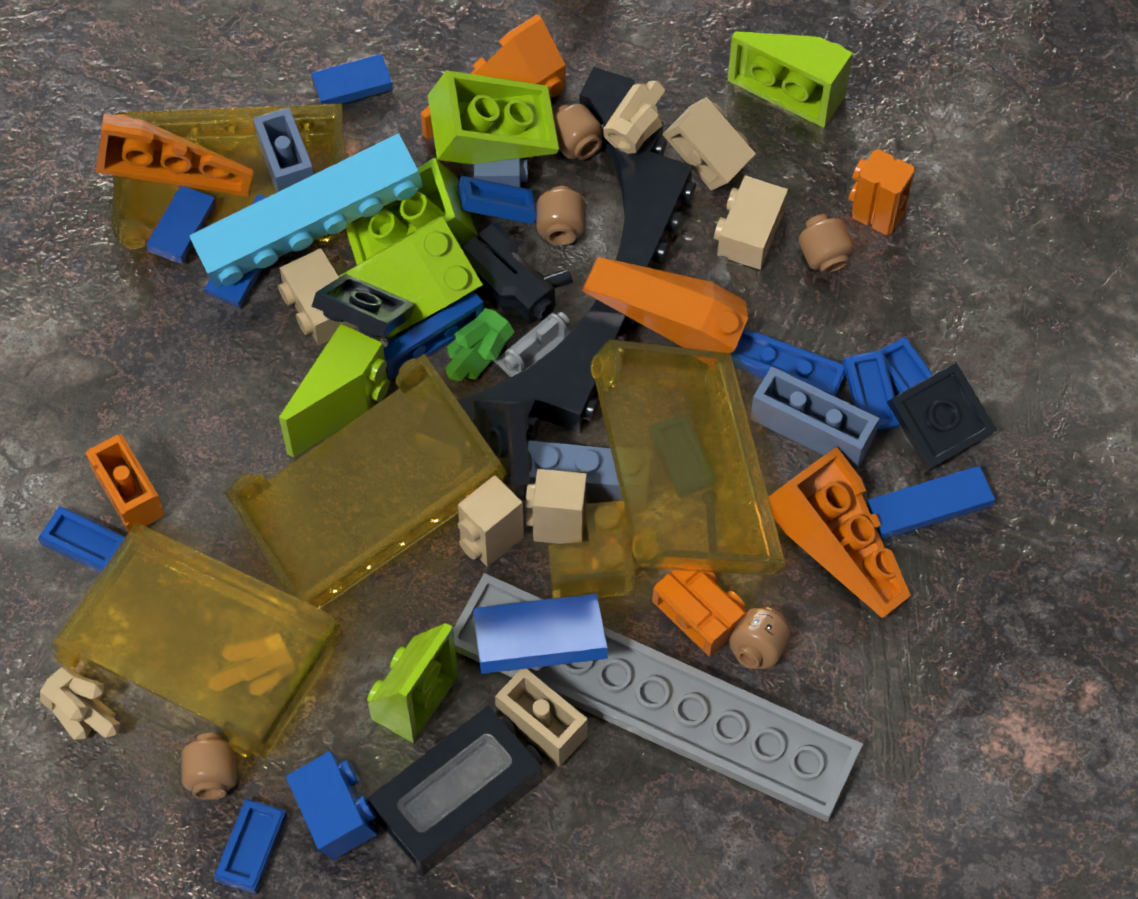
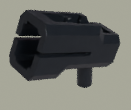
M497 223L490 224L478 234V238L486 246L474 237L461 247L483 284L478 288L501 310H515L529 324L536 322L538 319L544 320L554 311L556 307V288L573 283L569 269L546 276L533 269L518 255V242Z

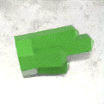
M485 308L475 320L455 333L456 339L447 346L449 357L452 359L445 367L448 378L456 381H462L463 378L476 379L491 361L497 360L502 348L512 338L514 330L510 323L496 311Z

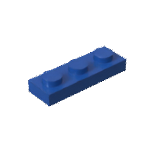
M472 292L466 297L451 303L445 310L432 318L426 317L422 319L411 331L401 337L391 338L384 343L383 350L385 361H387V380H392L456 339L455 333L475 320L484 310L483 301L479 296Z

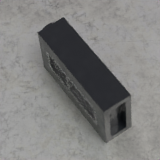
M489 706L482 709L367 798V801L375 811L376 821L422 876L543 782L541 765L544 762L539 753L529 743L523 746L516 738L515 734L517 731L508 717L503 713L497 716Z

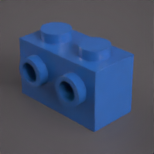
M329 751L286 776L318 850L332 860L378 835L372 823V820L376 819L375 811L367 801L366 796L360 797L355 784L360 782V779L348 759L342 761Z

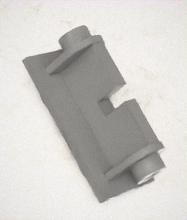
M563 312L558 314L551 313L495 360V363L510 377L527 369L553 350L571 332L566 327L570 324L568 317Z

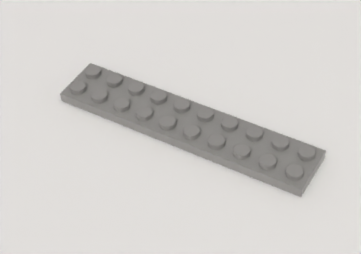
M484 573L453 628L455 651L480 663L473 608L543 599ZM605 627L603 628L607 643L608 659L527 668L569 704L826 822L830 819L863 746V743ZM519 670L502 671L501 673L513 678Z

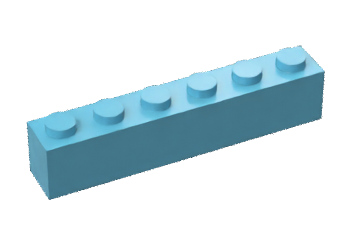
M398 133L189 235L215 287L227 286L238 282L244 274L256 268H266L273 265L278 260V257L291 251L306 249L313 243V240L327 233L336 234L344 230L348 223L362 216L370 217L382 210L383 206L395 200H405L412 197L424 185L419 171Z

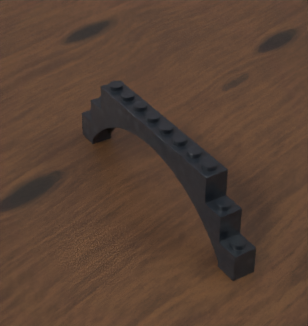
M593 66L580 93V104L585 105L604 129L631 87L635 84V80ZM661 122L662 126L642 143L636 153L627 154L613 147L604 137V131L602 141L615 167L624 208V226L620 248L615 260L652 269L655 268L657 263L663 264L670 244L667 242L670 232L677 233L683 217V212L680 211L683 203L690 204L696 189V182L692 181L693 166L663 156L667 146V139L663 138L662 135L664 122ZM596 299L593 306L575 329L553 350L527 369L500 384L474 395L443 404L431 401L416 432L418 452L462 467L468 454L473 456L478 448L473 400L481 399L523 402L524 410L529 419L526 439L527 437L533 438L535 436L540 419L581 433L585 421H592L595 417L599 405V399L596 397L600 388L607 389L614 371V367L611 364L614 357H621L628 340V335L625 332L629 324L635 326L637 321Z

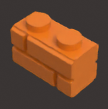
M877 149L872 152L868 160L862 158L857 164L852 175V179L856 180V183L851 189L848 200L853 202L851 213L853 219L866 226L872 224V229L888 236L892 234L906 213L915 170L914 166L900 159L895 161L893 160L894 156Z
M117 434L88 449L86 456L92 472L129 534L146 527L165 515L159 495L122 434Z
M686 558L655 585L652 602L709 657H712L729 641L737 624L747 614L745 611L746 606L733 591L726 593L716 584V576L710 568L703 563L697 566L690 558Z

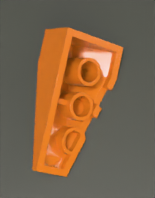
M538 14L507 33L499 41L503 47L488 61L481 57L473 64L475 69L471 73L473 75L546 85L549 89L550 99L556 97L566 87V64L543 19ZM427 106L420 115L422 135L429 139L433 138L434 135L430 109Z
M104 114L96 173L248 197L253 169L144 120L121 114Z
M598 257L595 260L582 289L586 294L716 366L736 349L748 320L746 300L714 282Z
M835 447L762 501V503L786 535L883 618L909 598L911 594L893 552L884 547L877 528L881 524L876 513L870 514L862 494L866 492L862 479L839 448Z

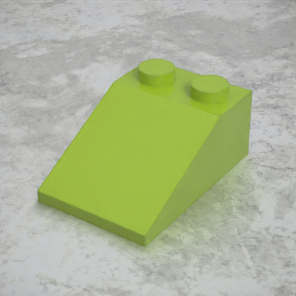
M735 31L731 39L728 82L825 128L845 98L853 53L846 50L840 44L831 43L821 37Z
M445 71L428 94L437 160L479 164L556 154L559 150L549 89L546 85Z
M433 158L417 168L424 187L418 189L412 197L405 200H395L383 206L382 210L373 216H362L348 223L345 229L357 265L439 216L444 218L460 246L477 237L478 235L470 212L461 210L457 176L439 160Z
M441 216L339 275L340 277L348 274L415 303L411 318L384 338H376L379 342L443 309L483 285L446 221Z
M343 324L339 325L279 416L287 455L293 458L368 413L375 401L380 402L384 398L389 388V380H387V361L384 358L383 343Z
M447 623L414 636L406 648L401 646L390 663L391 671L384 681L378 680L373 685L367 698L371 719L412 743L416 741L458 677L453 627Z

